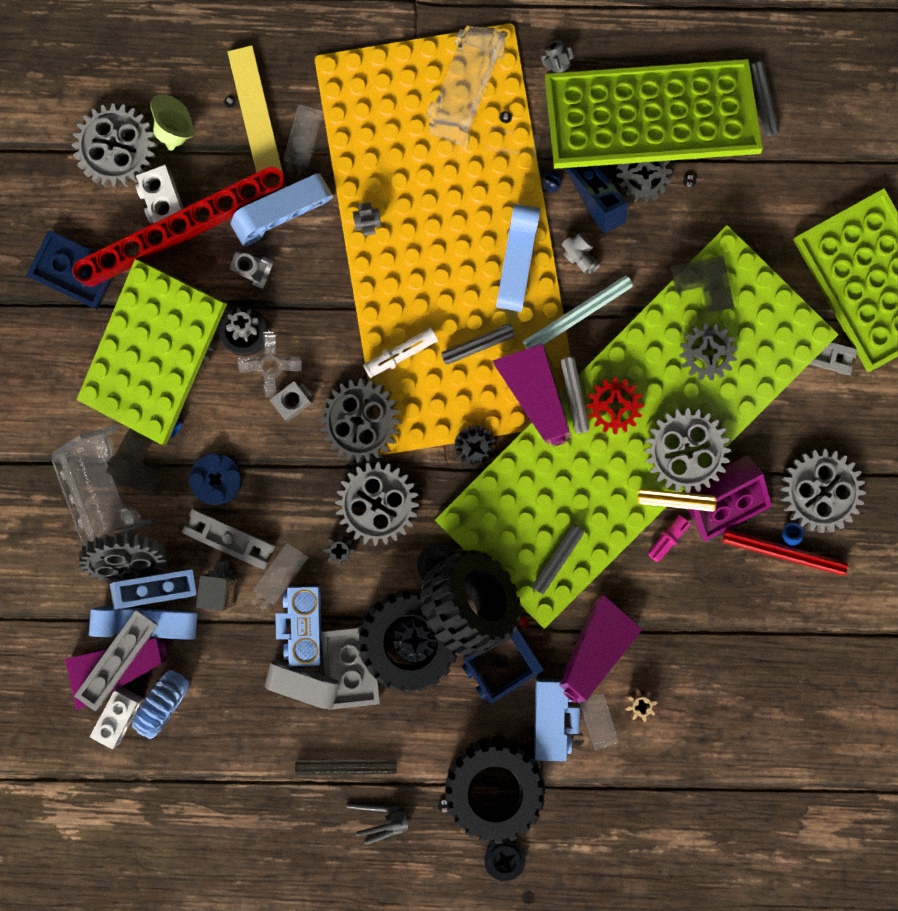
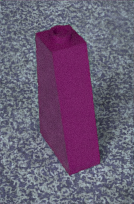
M543 344L493 360L494 366L547 445L552 443V446H559L566 443L567 438L572 437V433L548 354Z
M604 595L595 599L592 603L559 684L564 690L563 694L572 702L577 701L580 703L590 697L642 631L635 622Z
M149 638L112 691L167 661L166 656H169L167 642L163 641L162 638ZM108 648L65 659L76 710L82 709L87 705L74 697Z

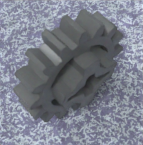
M655 161L653 163L656 166L650 162H641L636 164V168L628 170V167L631 163L618 164L617 170L622 172L615 177L616 180L622 181L618 189H626L625 197L627 198L632 194L635 203L639 198H642L645 204L649 201L650 196L656 201L659 198L658 192L664 195L667 191L663 185L669 186L672 181L666 178L672 174L671 169H666L670 161ZM641 170H644V173L649 175L647 179H644L643 175H639ZM660 179L659 184L651 189V182ZM630 183L636 185L639 188V190L633 187Z
M706 323L702 325V331L697 327L692 328L693 336L690 334L684 335L688 342L679 345V347L685 349L684 353L679 354V358L686 359L682 367L689 366L691 368L689 371L690 376L697 372L698 380H703L705 375H707L708 380L712 381L714 380L715 373L719 378L724 377L723 369L727 371L732 370L728 363L729 361L737 360L731 353L738 350V348L731 347L730 345L734 337H725L727 329L718 332V325L714 324L710 330ZM713 336L717 337L723 345L719 346L714 342ZM701 337L699 346L696 349H691L694 341ZM706 345H708L710 350L714 351V354L710 355L709 359L707 355L702 354V350H705L707 347ZM725 355L723 362L715 368L716 360L720 356ZM692 359H697L703 363L704 369L698 367Z

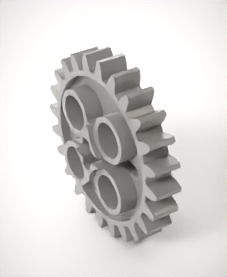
M114 103L111 104L110 110L101 105V113L91 109L93 117L89 118L84 115V120L87 123L85 125L77 124L82 130L81 133H73V136L79 140V142L72 144L73 148L79 150L73 154L77 160H81L77 164L78 167L85 169L84 174L87 177L92 176V180L95 183L101 180L102 185L105 187L109 185L110 181L115 188H118L119 181L128 187V179L130 178L137 183L136 175L144 173V166L152 168L148 158H156L155 154L150 151L157 148V145L151 142L156 136L153 132H148L152 126L149 122L144 123L145 117L142 114L137 116V111L134 108L128 112V108L124 104H122L120 110H118ZM111 126V130L107 135H101L103 127ZM130 132H135V138L130 142H126V135ZM98 139L110 145H116L118 142L121 147L136 149V152H128L120 147H113L112 150L107 144L93 143V140ZM99 150H104V156L100 160H94L95 153ZM124 156H128V164L119 166V160Z
M685 408L684 415H681L680 411L676 409L674 410V418L668 413L664 414L666 422L663 423L660 420H656L659 429H650L649 431L654 437L653 439H645L646 442L652 444L651 448L644 449V452L651 453L652 456L645 460L646 463L654 464L649 470L650 473L659 472L656 481L659 482L665 478L664 487L669 488L674 483V491L679 492L681 486H684L685 493H690L691 486L697 492H700V484L702 483L707 488H710L709 479L719 481L716 472L725 473L726 470L721 464L730 462V460L723 457L724 453L731 452V449L724 448L723 445L730 441V439L721 438L726 429H716L715 427L718 425L719 420H714L710 423L709 413H706L701 418L700 409H696L693 415H691L689 408ZM695 427H699L703 432V437L698 442H694L690 437V432ZM669 434H674L678 439L677 445L672 449L667 448L664 441L665 437ZM686 443L689 447L710 443L708 448L691 451L690 457L680 454L668 459L665 458L667 453L685 449L684 444ZM705 452L709 455L710 462L707 466L700 467L697 463V458L699 454ZM677 459L682 460L684 463V470L680 474H675L671 468L672 463Z
M827 449L821 450L820 455H818L816 450H812L810 458L806 453L801 454L802 462L797 459L793 460L792 463L795 468L785 469L790 476L781 478L783 482L787 483V486L781 487L779 490L786 492L787 496L782 497L780 501H788L789 503L784 508V511H793L790 519L800 518L799 526L803 527L808 523V531H813L816 525L818 533H824L825 526L829 532H834L835 525L843 529V520L852 523L853 520L850 514H860L855 506L864 505V502L859 500L858 497L859 495L866 494L865 491L859 490V486L863 485L865 481H857L856 479L861 474V471H852L855 465L854 462L845 464L847 460L846 455L837 459V451H832L829 457ZM821 466L828 470V476L824 480L818 475V470ZM839 475V479L824 490L825 496H817L821 492L819 487L828 486L835 476ZM803 483L809 487V494L806 497L801 496L799 493V488ZM839 485H842L845 489V496L842 499L836 495V488ZM815 496H817V497L811 502V504H810L809 507H806V506H805V504H806L809 500H811V499H813ZM821 502L827 508L823 516L817 513V506Z
M377 462L375 469H372L371 465L366 463V471L364 472L360 467H356L358 475L354 476L348 473L351 481L349 483L341 482L346 488L345 491H337L343 498L342 500L335 501V504L342 506V509L337 511L336 514L344 515L345 517L341 520L340 525L348 523L349 527L346 533L353 530L356 531L354 539L357 540L362 535L364 536V544H367L369 539L373 538L374 546H377L379 539L382 538L384 544L387 545L389 536L397 541L398 536L396 533L398 531L403 535L406 534L403 528L404 525L413 526L408 520L409 517H417V514L411 510L419 506L418 503L412 502V498L418 496V493H410L409 491L414 486V483L406 485L405 481L408 475L400 478L398 476L400 473L399 468L393 473L390 472L391 464H387L383 470L381 469L380 462ZM370 479H377L380 483V489L375 494L369 493L366 489V484ZM362 491L373 499L381 497L382 505L396 512L397 516L393 517L380 508L374 511L372 509L373 504L359 496L357 492ZM393 492L399 493L402 497V503L398 507H392L388 503V496ZM358 500L366 504V512L363 515H356L353 511V504ZM379 514H383L388 518V526L384 529H379L375 526L374 519Z

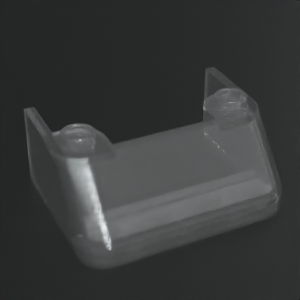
M466 26L465 30H459L455 45H458L450 68L436 103H430L426 117L430 118V134L468 148L470 129L498 58L503 59L505 55L506 31L498 28Z
M117 425L80 434L52 453V463L79 538L84 546H86L87 541L94 542L95 537L104 539V534L114 537L115 533L123 536L126 533H132L153 523L151 518L140 521V516L136 510L129 506L123 507L107 463V460L111 458L114 451V445L108 436L119 430Z

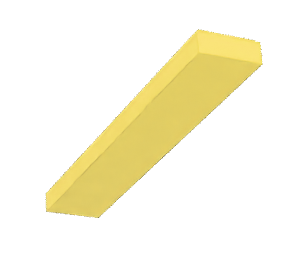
M253 46L227 51L256 173L268 167H276L283 174ZM270 177L267 180V185L276 186L280 178Z

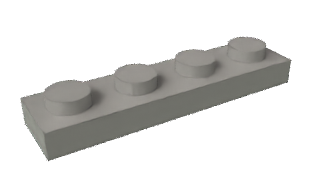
M135 610L74 697L92 710L97 711L159 624L140 610Z

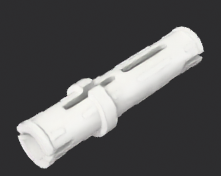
M430 327L428 330L408 339L389 351L387 349L383 350L382 355L366 364L364 363L363 366L371 379L388 368L394 369L397 363L438 342L437 337ZM419 341H422V343H420V344H418L417 346H415V347L409 349L408 351H406V352H404V353L402 352V350H404V349L410 347L411 345H413V344H415V343H417V342H419ZM398 353L397 357L380 366L378 365L380 362Z

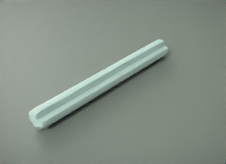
M628 276L620 278L524 340L525 348L544 345L632 288V281Z

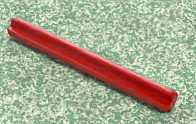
M725 530L722 537V542L725 544L842 576L847 573L848 563L731 530Z

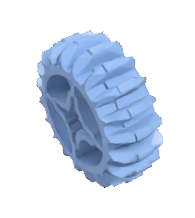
M170 670L161 677L146 697L132 721V727L137 730V733L151 739L161 731L188 691L189 681L184 678L185 676Z

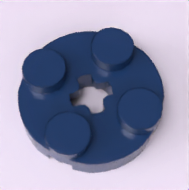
M209 454L200 458L194 464L189 477V484L199 500L207 504L219 505L231 501L239 493L242 484L241 471L238 464L230 457L220 454ZM219 472L222 475L220 477L222 483L221 485L214 484L212 486L210 484V475H216Z

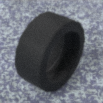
M246 306L235 307L225 313L220 321L218 330L220 340L224 346L236 355L250 356L261 351L268 342L270 332L268 322L263 315L252 307ZM237 308L245 313L250 309L252 311L251 318L258 319L259 336L251 345L239 346L235 344L230 338L229 331L226 329V326L231 324L228 314L233 316L237 313Z

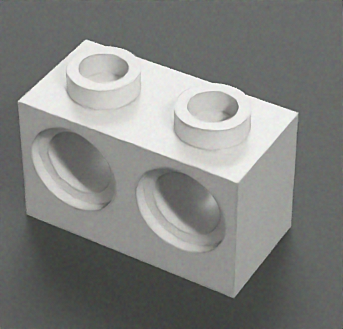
M166 165L136 175L139 184H136L135 187L140 199H145L147 208L144 211L149 223H155L184 209L172 174ZM154 181L161 182L158 190L150 191V185ZM164 204H168L170 206L169 212L165 215H159V208Z
M122 686L114 690L90 738L114 749L121 743L144 698Z

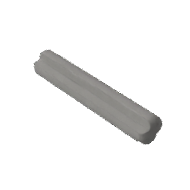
M566 357L561 359V366L574 428L578 434L589 431V424L574 357Z

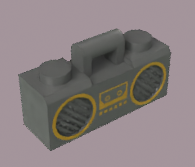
M217 562L214 565V570H209L208 574L200 575L196 608L224 611L236 604L239 577L237 574H232L233 569L229 568L228 562Z

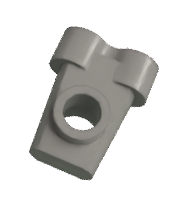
M578 233L575 237H568L562 243L565 249L563 255L571 263L574 264L576 262L584 274H592L600 267L598 261L588 253L594 247L593 244L582 233Z
M235 252L229 269L253 281L252 285L263 289L274 261L264 256L262 259H259L247 253ZM245 261L248 263L249 268L241 270L239 263Z

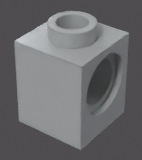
M293 381L271 398L270 401L284 420L289 422L312 404L309 399L312 394L303 383L298 385ZM292 393H297L300 398L298 405L295 407H289L287 404V397Z

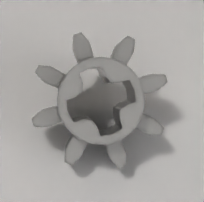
M237 308L236 314L233 316L228 314L231 324H228L226 329L227 331L234 330V340L238 339V337H244V340L248 341V336L251 333L257 335V331L253 326L259 324L257 318L251 319L252 311L250 309L245 313ZM240 321H245V328L240 329Z

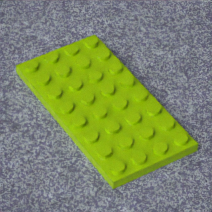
M749 59L545 74L554 169L761 154L763 147Z

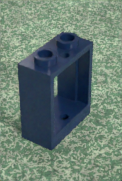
M518 629L513 633L511 639L529 668L494 691L490 689L473 662L475 658L482 654L463 656L465 663L461 666L469 679L474 676L479 684L475 688L483 701L488 698L492 704L543 671L542 666Z

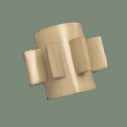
M636 688L635 695L626 696L630 701V705H626L624 708L627 711L633 710L631 714L633 720L640 716L646 722V716L649 714L655 715L652 706L658 703L656 700H649L651 696L650 691L647 690L643 695ZM642 699L647 704L643 705V710L640 711L635 706L639 705L638 700Z

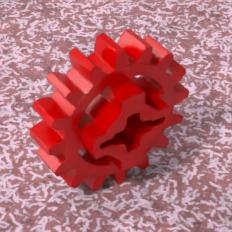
M613 377L612 384H609L604 379L602 380V388L597 385L594 386L597 392L595 395L588 394V397L593 400L592 403L586 405V408L593 410L588 415V418L595 417L597 420L594 426L597 427L602 424V432L604 433L609 428H612L613 434H617L618 428H621L624 433L628 432L626 425L630 424L635 427L636 423L633 419L635 417H642L637 412L638 408L644 407V404L637 402V399L641 398L642 394H634L633 391L636 385L628 388L627 379H624L621 384H618L617 377ZM610 389L609 397L605 401H598L601 394ZM620 389L630 396L631 401H626L621 396ZM613 398L622 405L620 409H617L616 414L613 413V409L608 408V404L613 402ZM631 410L629 417L620 423L621 415L625 411ZM598 411L607 413L610 423L605 421Z

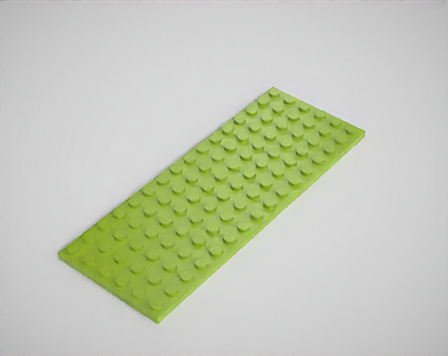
M726 225L578 375L589 431L580 434L575 432L568 394L565 388L560 393L572 437L567 438V442L559 446H552V443L547 445L531 422L435 521L464 550L481 551V553L492 556L493 561H499L503 565L502 569L510 574L512 584L515 583L517 587L516 594L517 597H520V605L545 629L667 507L638 503L639 489L676 492L674 491V483L669 488L664 487L665 478L659 482L656 481L659 472L650 473L649 470L654 464L645 462V460L652 457L651 453L644 452V449L651 448L652 445L646 442L645 439H653L654 435L649 431L650 429H659L656 420L665 423L664 414L668 413L674 418V410L676 409L680 411L681 415H684L685 408L690 409L691 415L694 414L696 409H700L701 418L706 413H709L710 423L714 420H719L718 425L715 427L716 429H726L721 435V438L730 439V441L723 444L724 448H726L839 334ZM706 323L710 330L714 324L718 325V332L727 329L725 337H734L730 345L731 347L738 348V350L731 353L737 360L729 361L728 363L732 370L727 371L723 369L724 377L719 378L715 373L714 380L712 381L708 380L707 375H705L703 380H698L697 372L690 376L689 371L691 368L689 366L682 367L686 359L679 358V354L685 352V349L679 347V345L688 342L684 335L690 334L693 336L692 328L697 327L702 331V325ZM713 336L714 342L719 346L723 345L717 337ZM701 337L694 341L691 349H696L699 346ZM706 345L707 347L705 350H702V354L707 355L709 359L710 355L714 354V351L710 350L708 345ZM725 355L720 356L716 360L715 368L723 362ZM692 359L698 367L704 369L703 363L697 359ZM613 377H617L618 384L627 379V387L636 385L633 391L634 394H642V397L637 399L638 403L644 404V407L637 410L642 417H635L633 419L636 423L635 427L630 424L626 425L628 432L624 433L621 428H618L617 434H613L612 428H609L604 433L602 432V424L597 427L594 426L597 420L595 417L588 418V415L593 412L592 409L586 408L587 404L593 402L588 397V394L595 395L597 392L594 386L597 385L602 388V380L604 379L609 384H612ZM610 389L603 392L598 401H605L609 397ZM620 389L621 396L626 401H631L630 396ZM613 398L612 403L608 404V408L613 409L615 414L617 409L622 407L621 403H617L615 398ZM631 410L625 411L621 415L620 423L629 417ZM598 411L600 416L610 423L609 415L604 411ZM695 427L691 430L690 437L694 442H698L702 439L703 432L699 427ZM669 434L665 437L666 447L669 449L675 448L678 443L677 437L674 434ZM686 443L684 444L685 449L667 453L665 458L668 459L680 454L690 457L691 451L708 448L710 443H704L695 447H689ZM703 452L699 454L697 463L700 467L707 466L710 462V457L707 453ZM680 459L675 460L671 466L672 471L675 474L682 473L684 470L683 461ZM681 486L679 492L684 490V486ZM573 524L579 526L584 530L583 536L545 593L541 594L534 590L532 587L533 583Z

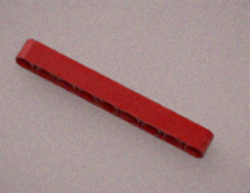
M276 167L265 168L80 259L73 266V275L86 286L92 287L130 269L135 259L144 262L233 218L234 213L242 207L285 188L284 176ZM270 177L280 178L276 186L267 185V180ZM255 188L256 194L253 197H244L246 189ZM224 200H233V205L229 209L221 208V203ZM207 210L210 212L208 219L204 221L198 220V215L201 211ZM186 222L184 231L175 232L177 223ZM162 233V241L158 244H153V235ZM138 244L140 246L139 252L133 256L129 255V248L132 245ZM116 256L115 264L111 267H106L107 258ZM92 267V275L84 279L82 276L84 269Z

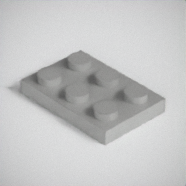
M359 627L320 632L325 676L339 681L332 709L380 704L378 681L367 670L360 657L361 654L357 644L359 640Z

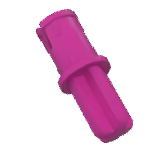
M677 515L671 525L665 531L660 532L661 537L648 551L649 557L659 562L673 545L676 546L678 544V539L691 524L682 516Z

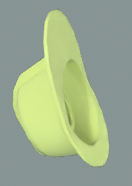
M169 95L153 97L151 110L154 117V135L158 140L166 144L168 150L172 151L176 146L182 145L186 139L193 137L195 128L186 106L181 101Z

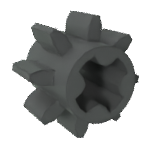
M561 40L548 43L544 47L546 54L540 56L543 66L547 67L548 71L552 70L553 73H561L570 67L569 60L574 58L571 46H568L567 43L563 44Z
M371 202L358 204L359 211H353L356 231L362 230L364 236L376 234L375 228L381 227L379 208H372Z
M339 535L338 542L331 538L328 539L331 547L324 549V552L329 553L331 557L327 562L336 560L338 567H341L342 560L344 559L346 562L351 563L352 561L348 556L350 553H356V550L350 549L349 546L353 540L345 542L342 535ZM339 544H342V548L347 550V553L343 554L341 558L338 557V553L333 551Z

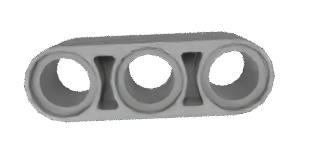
M274 660L270 661L264 687L267 690L319 708L332 709L339 681L298 666H289V663Z

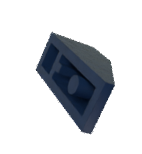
M598 166L565 168L589 214L604 233L626 223L628 202Z

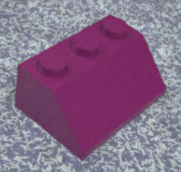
M748 455L724 467L725 473L717 471L716 475L719 481L710 478V488H707L702 483L700 484V492H697L691 486V494L711 495L717 499L715 511L686 509L704 542L772 507L764 475Z

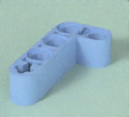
M317 173L242 207L234 213L230 224L242 246L247 247L259 241L265 231L327 203L333 198V194L321 173Z
M514 203L496 304L497 308L522 312L540 208Z
M98 606L92 608L90 612L89 636L112 637L118 635L135 610L138 609L159 624L151 637L196 639L197 612L129 607L114 610L113 606Z

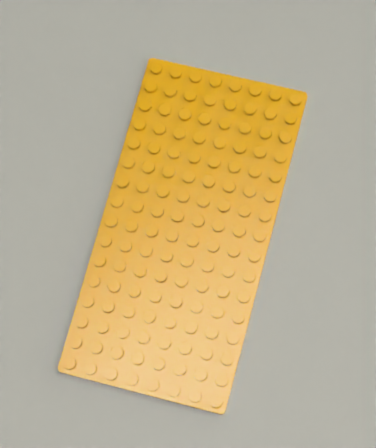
M503 24L316 56L315 65L365 364L382 355L383 350L387 349L389 351L408 339L428 330L430 327L438 342L397 363L394 369L388 368L371 379L367 374L368 382L370 380L376 381V387L379 384L385 386L383 393L387 391L392 392L389 400H398L394 409L402 410V413L396 415V419L403 421L402 424L396 425V429L400 430L401 434H393L397 443H388L391 451L385 452L381 450L382 454L387 455L453 444L458 433L472 425L487 428L493 436L522 432L531 423V420L494 366L493 360L525 350L524 340L564 314L514 25ZM504 111L511 113V122H501L499 119L500 114ZM371 202L372 208H379L381 227L375 228L376 234L364 236L362 230L356 231L353 211H359L358 204ZM514 203L540 208L522 312L496 307ZM507 324L512 326L515 333L513 338L446 365L441 356L442 351ZM566 330L543 345L548 354L559 394L566 388L561 359L571 357ZM419 341V342H417V343L411 345L410 347H408V348L402 350V352L404 353V352L408 351L409 349H411V348L417 346L418 344L422 343V341ZM398 353L380 362L378 365L380 366L397 357ZM376 405L373 408V414L375 419H377L381 414V410L378 405Z

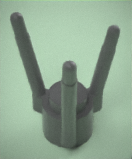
M346 804L348 809L390 812L389 815H385L386 824L356 832V836H362L388 830L365 840L364 843L366 845L409 830L406 810H399L398 805Z

